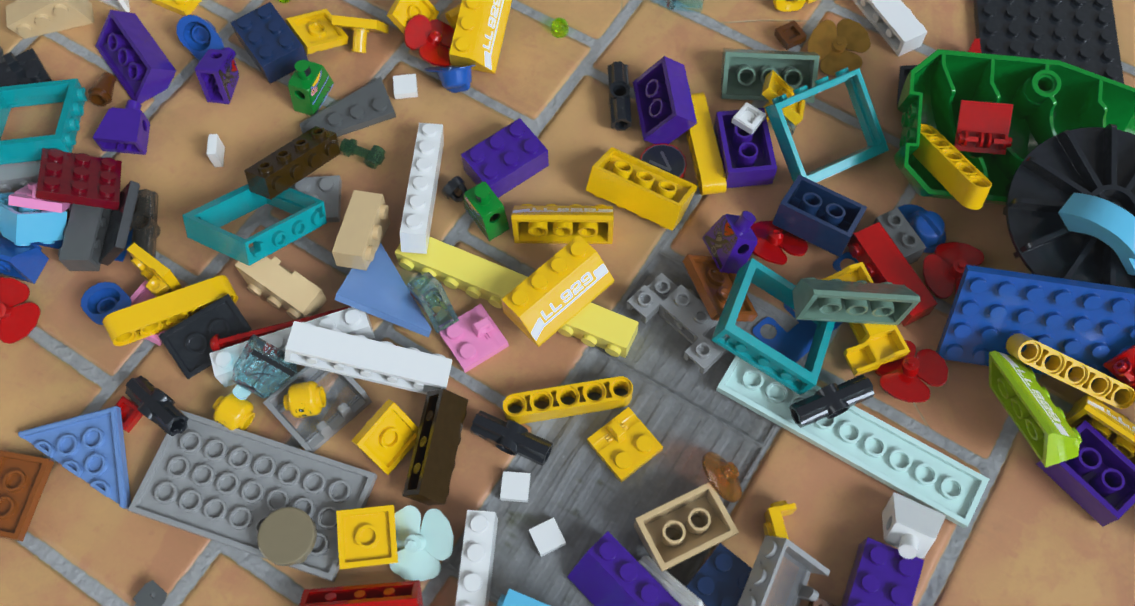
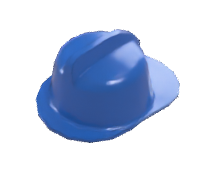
M186 15L179 20L177 36L180 42L199 61L209 49L223 50V41L212 23L196 15Z
M476 65L466 67L436 66L425 68V71L437 72L442 86L450 92L457 93L469 90L472 81V67Z
M914 204L898 207L926 246L924 253H934L938 245L945 243V224L940 215Z
M102 282L90 287L81 298L83 311L98 325H103V319L108 314L127 308L132 303L130 297L120 286L112 282Z

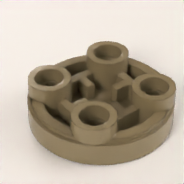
M295 507L277 509L264 519L259 528L257 536L259 550L267 560L276 565L291 566L301 564L307 559L315 546L317 538L316 524L301 509Z

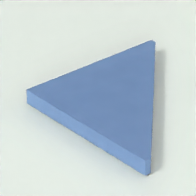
M380 243L374 259L367 270L351 269L337 291L335 300L429 338L432 330L383 245Z
M114 406L18 432L19 437L27 440L42 453L56 460L65 469L89 483L91 487L118 503L123 509L129 508L131 496L120 407Z

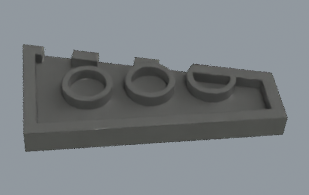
M380 77L299 123L303 134L317 126L335 132L337 137L395 118L396 114Z

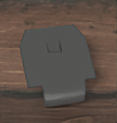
M152 580L141 588L133 600L136 602L135 606H162L165 603L167 593Z

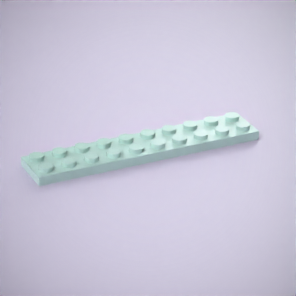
M735 356L716 391L911 500L944 514L945 519L963 529L968 527L989 482V478L854 405L839 416L831 419L825 417L800 428L795 424L789 407L796 402L813 396L821 387L816 385L802 395H799L738 356Z

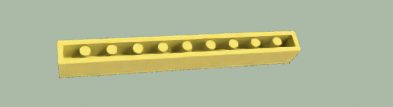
M429 237L427 254L401 252V242L395 251L398 263L403 269L407 271H412L413 269L429 280L437 279L451 289H461L472 298L479 299L480 297L485 299L496 308H502L501 299L527 278L523 274L432 237ZM589 303L560 328L558 332L566 337L573 336L581 339L587 346H597L605 349V352L611 356L626 358L637 335L639 322L594 303Z

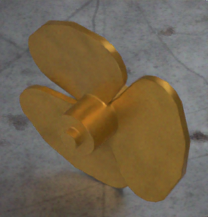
M849 18L842 19L838 22L836 29L833 21L824 20L813 30L808 41V52H815L820 55L821 71L824 74L836 77L835 72L847 67L849 71L861 69L863 64L862 58L853 52L864 53L868 51L871 41L868 32L856 21Z

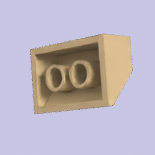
M711 481L635 518L634 528L646 551L661 572L739 533Z

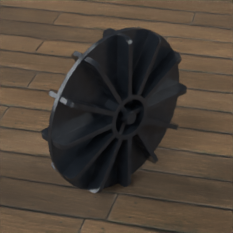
M1108 124L1105 128L1088 127L1062 131L1047 139L1030 152L1021 162L1011 180L1006 206L1003 208V215L1006 216L1008 231L1016 250L1013 255L1015 259L1021 258L1024 265L1035 275L1135 289V276L1127 273L1117 253L1109 245L1094 236L1068 231L1058 213L1073 193H1082L1110 201L1135 216V135L1118 130L1115 124Z

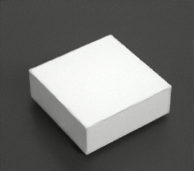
M416 74L393 76L395 99L418 97Z
M746 102L734 115L732 123L752 135L765 120L766 113Z
M209 134L206 154L214 167H223L225 146L218 134Z
M503 471L500 500L528 503L530 473Z
M554 518L529 529V533L541 557L566 545Z

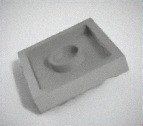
M340 175L305 177L291 186L292 189L324 201L327 222H340L342 188Z

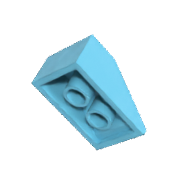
M15 192L0 193V232L3 237L14 242V245L29 246L33 242L54 244L57 240H64L67 211L57 213L8 205V198L10 194Z

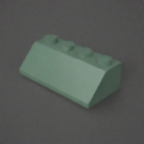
M723 49L721 99L768 101L762 95L766 75L772 70L794 90L804 85H807L808 89L814 87V81L817 80L820 55L815 52ZM815 95L804 100L808 103H814Z
M808 277L800 279L792 291L796 320L899 325L921 301L920 296L905 285H897L891 282L868 283L863 280L848 282L840 279L817 280L816 278Z

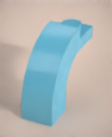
M1073 193L1058 212L1068 231L1088 234L1105 242L1117 253L1127 273L1135 276V216L1105 199L1088 194Z

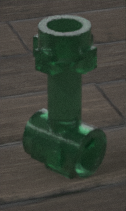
M346 138L342 140L340 151L345 156L350 157V155L355 154L365 158L364 163L372 169H376L385 159V151L380 146L373 145L371 150L358 146L357 140L352 138L351 140Z

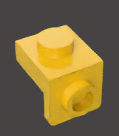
M778 501L770 504V508L764 513L766 523H763L765 535L788 539L782 516L792 515L797 509L795 503L787 504V501Z

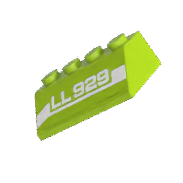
M997 351L989 352V387L1045 468L1078 457L1079 447L1082 443L1079 432L1076 428H1071L1067 423L1062 409L1055 407L1052 403L1049 392L1044 386L1041 387L1038 384L1033 370L1030 367H1026L1023 362L1013 356Z

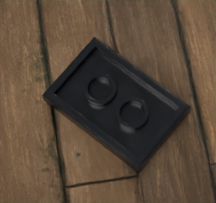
M130 181L120 192L119 209H112L99 261L100 264L110 265L125 250L140 188L137 182Z
M227 294L158 336L186 378L190 379L212 365L209 353L213 352L210 348V339L214 335L218 334L220 338H226L235 334L252 331V328L230 295Z

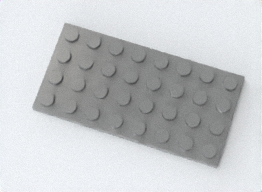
M180 410L189 418L187 421L188 427L182 434H176L173 437L166 434L128 511L265 558L260 552L257 542L258 531L264 519L270 513L280 508L295 507L301 509L316 524V543L303 563L288 567L334 582L340 569L336 511L365 508L377 475L241 429L229 430L213 420Z

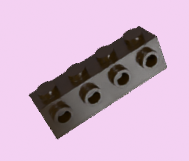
M315 126L244 170L250 192L272 200L341 154L336 133Z
M444 388L427 392L403 497L429 506L446 503L452 472L455 468L456 453L461 441L462 426L467 414L468 399Z

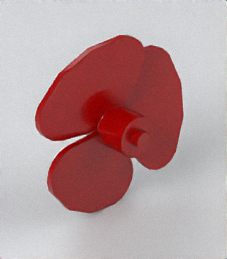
M420 14L409 20L404 30L406 46L412 50L419 49L420 57L435 66H451L450 50L446 47L451 48L455 30L441 20L433 19L429 21L426 16Z
M773 220L760 221L751 226L758 239L752 253L765 261L784 265L787 263L788 258L782 249L793 256H804L808 250L807 242L804 239L789 232L783 234V229L772 224Z
M949 242L940 244L936 247L935 254L925 257L923 261V276L927 287L936 297L947 299L953 293L954 284L955 294L957 293L966 265L979 266L984 261V254L981 250L966 243Z
M0 277V339L4 343L12 344L29 335L36 327L41 311L35 303L28 302L18 305L25 302L30 296V289L26 284L14 278Z
M905 340L910 352L902 359L882 364L874 372L881 377L880 387L893 398L908 403H923L930 399L931 392L928 386L921 380L934 387L942 386L947 382L948 367L945 360L932 349H922L915 357V344Z

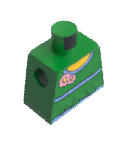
M299 60L295 63V72L288 82L294 111L313 116L321 108L334 85L333 80L321 64L307 60Z
M485 181L464 193V208L489 241L510 229L503 204ZM491 216H493L495 221L490 222Z

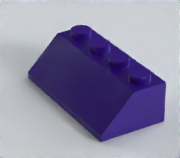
M110 10L95 47L130 98L141 104L168 89L176 70L135 13Z
M608 531L586 552L567 576L593 606H681Z

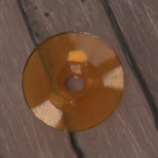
M715 452L704 454L702 458L703 470L715 491L729 502L740 500L742 488L738 478L739 471L732 462H727Z

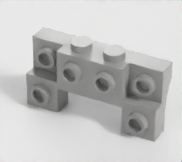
M663 273L659 274L648 286L644 285L627 301L626 308L630 311L634 308L642 316L641 321L647 323L659 311L658 315L692 344L684 352L683 358L687 361L689 359L693 360L700 367L699 372L702 375L717 360L729 352L711 340L719 320L711 319L704 303L699 300L693 290L686 289L682 284L678 287Z

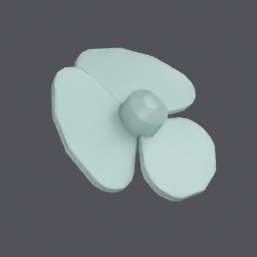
M409 505L395 513L398 563L389 565L390 569L403 579L411 581L420 580L421 582L439 575L441 571L439 560L443 561L451 556L454 535L449 520L439 509H430L424 514L420 530V511L415 506Z

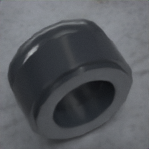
M460 176L454 177L445 185L442 193L447 199L452 198L455 202H462L464 200V193L467 191L464 185L465 181ZM461 190V195L457 196L456 193Z

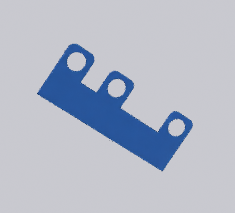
M845 252L833 262V268L837 272L841 271L840 262L843 259H851L855 264L859 262L856 258L852 257L850 252ZM784 304V308L796 319L795 311ZM766 317L753 328V334L760 341L796 363L809 352L818 324L811 320H797L799 323L786 332L773 318ZM835 322L833 331L843 322ZM771 324L776 328L777 334L773 339H766L761 335L760 329L763 325Z

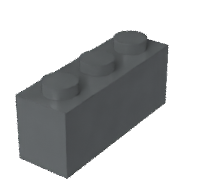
M78 204L70 205V216L68 224L64 228L63 244L58 251L59 261L69 271L100 270L101 264L99 261L112 209Z

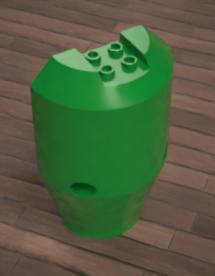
M938 49L913 68L906 78L898 104V110L903 113L901 118L900 150L894 155V159L898 169L919 196L956 200L913 155L920 145L921 124L933 126L954 146L961 100L1014 104L1008 136L1012 137V145L1010 148H1006L1005 155L960 151L992 183L984 203L1006 205L1008 189L1015 171L1026 156L1047 139L1065 130L1088 127L1105 128L1108 124H1115L1118 130L1135 135V88L1060 60Z

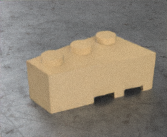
M16 0L5 6L7 27L24 39L94 23L93 6L88 0Z
M359 190L353 191L332 250L337 266L367 270L371 261H373L375 253L390 225L389 206L386 205L383 194Z
M275 256L272 260L264 257L250 266L240 261L235 264V267L247 282V289L257 297L260 295L265 296L266 300L277 309L283 307L287 310L286 313L295 320L316 315L327 301L322 289L298 272H291L279 265L281 260Z

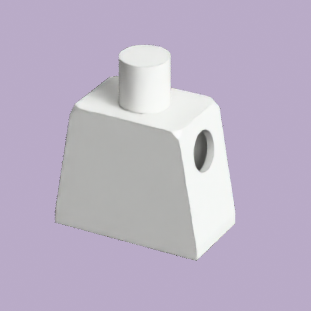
M893 492L882 511L884 541L898 548L899 554L906 559L914 557L922 559L933 545L944 522L945 515Z

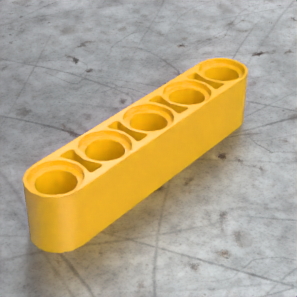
M693 93L691 98L697 124L685 133L701 196L724 193L727 189L726 177L705 93Z
M921 124L920 145L913 153L914 157L962 206L972 210L981 209L992 186L991 181L936 128L927 124Z
M220 275L112 312L103 319L102 323L112 343L115 346H124L174 327L227 294L230 295L234 303L238 301V296L227 276Z
M1017 333L1010 336L1006 342V350L1011 356L1116 408L1126 409L1135 401V391L1130 386L1029 336ZM1027 344L1026 350L1021 353L1022 347ZM1050 356L1049 361L1044 364L1045 359Z
M618 376L514 393L504 399L503 411L506 420L526 424L623 408L632 400L633 385L628 378ZM622 388L627 391V394L618 396L614 391ZM594 392L600 394L601 398L591 400L588 398V395ZM565 397H572L575 400L570 405H566L561 401ZM540 401H545L549 404L544 409L535 407ZM514 405L522 407L519 413L509 412V409Z

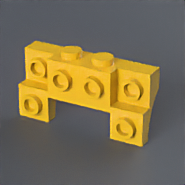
M863 262L849 265L831 276L820 279H840L848 282L863 280L868 283H874ZM849 323L859 345L847 348L843 355L854 376L876 370L882 364L902 359L910 352L897 325Z

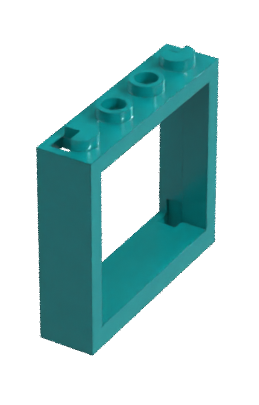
M848 67L835 72V78L829 80V77L826 76L814 81V87L809 89L807 85L793 90V96L787 98L786 94L772 99L773 104L765 107L793 183L798 175L817 183L889 151L860 68L849 71ZM845 82L868 146L805 173L782 108Z
M78 78L0 87V140L11 108L64 102L55 135L0 141V165L39 161L42 157L43 148L59 149L63 152L72 153L73 146L76 145L77 131L80 130L81 116L84 115V104L87 101L86 89L81 87Z
M248 184L182 215L188 238L248 266L327 224L324 201L292 188H288L270 200L250 192ZM265 204L292 214L247 239L220 228Z
M751 258L737 272L711 340L792 391L802 395L817 384L835 322L813 321L818 325L804 368L736 326L735 323L750 283H753L794 309L792 291L796 285Z

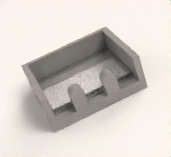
M306 366L290 377L289 381L281 388L271 392L263 403L306 451L314 453L372 401L366 391L352 377ZM315 381L325 390L326 406L322 408L319 415L295 418L290 413V410L287 411L285 409L283 396L287 394L288 388L294 383Z
M765 535L738 606H799L801 599L814 602L818 599L819 593L812 587L806 586L811 573L829 576L830 570L787 538Z

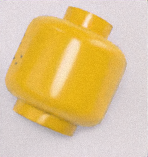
M315 381L294 383L288 388L287 394L283 396L284 407L287 411L290 410V413L295 418L319 415L322 408L326 406L325 390Z
M230 393L225 397L220 396L213 405L215 410L213 415L214 421L229 430H235L236 428L246 430L255 418L253 404L237 393Z

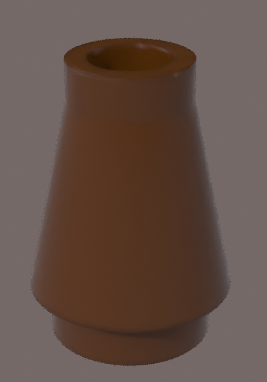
M108 72L103 73L101 78L88 90L89 100L101 107L111 103L116 77Z

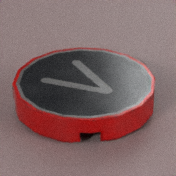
M665 143L654 144L641 154L640 160L677 177L684 178L687 167L686 157L675 146Z

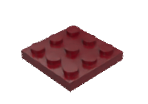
M43 148L35 198L118 210L122 161L89 156L84 153L76 154L63 152L59 149Z

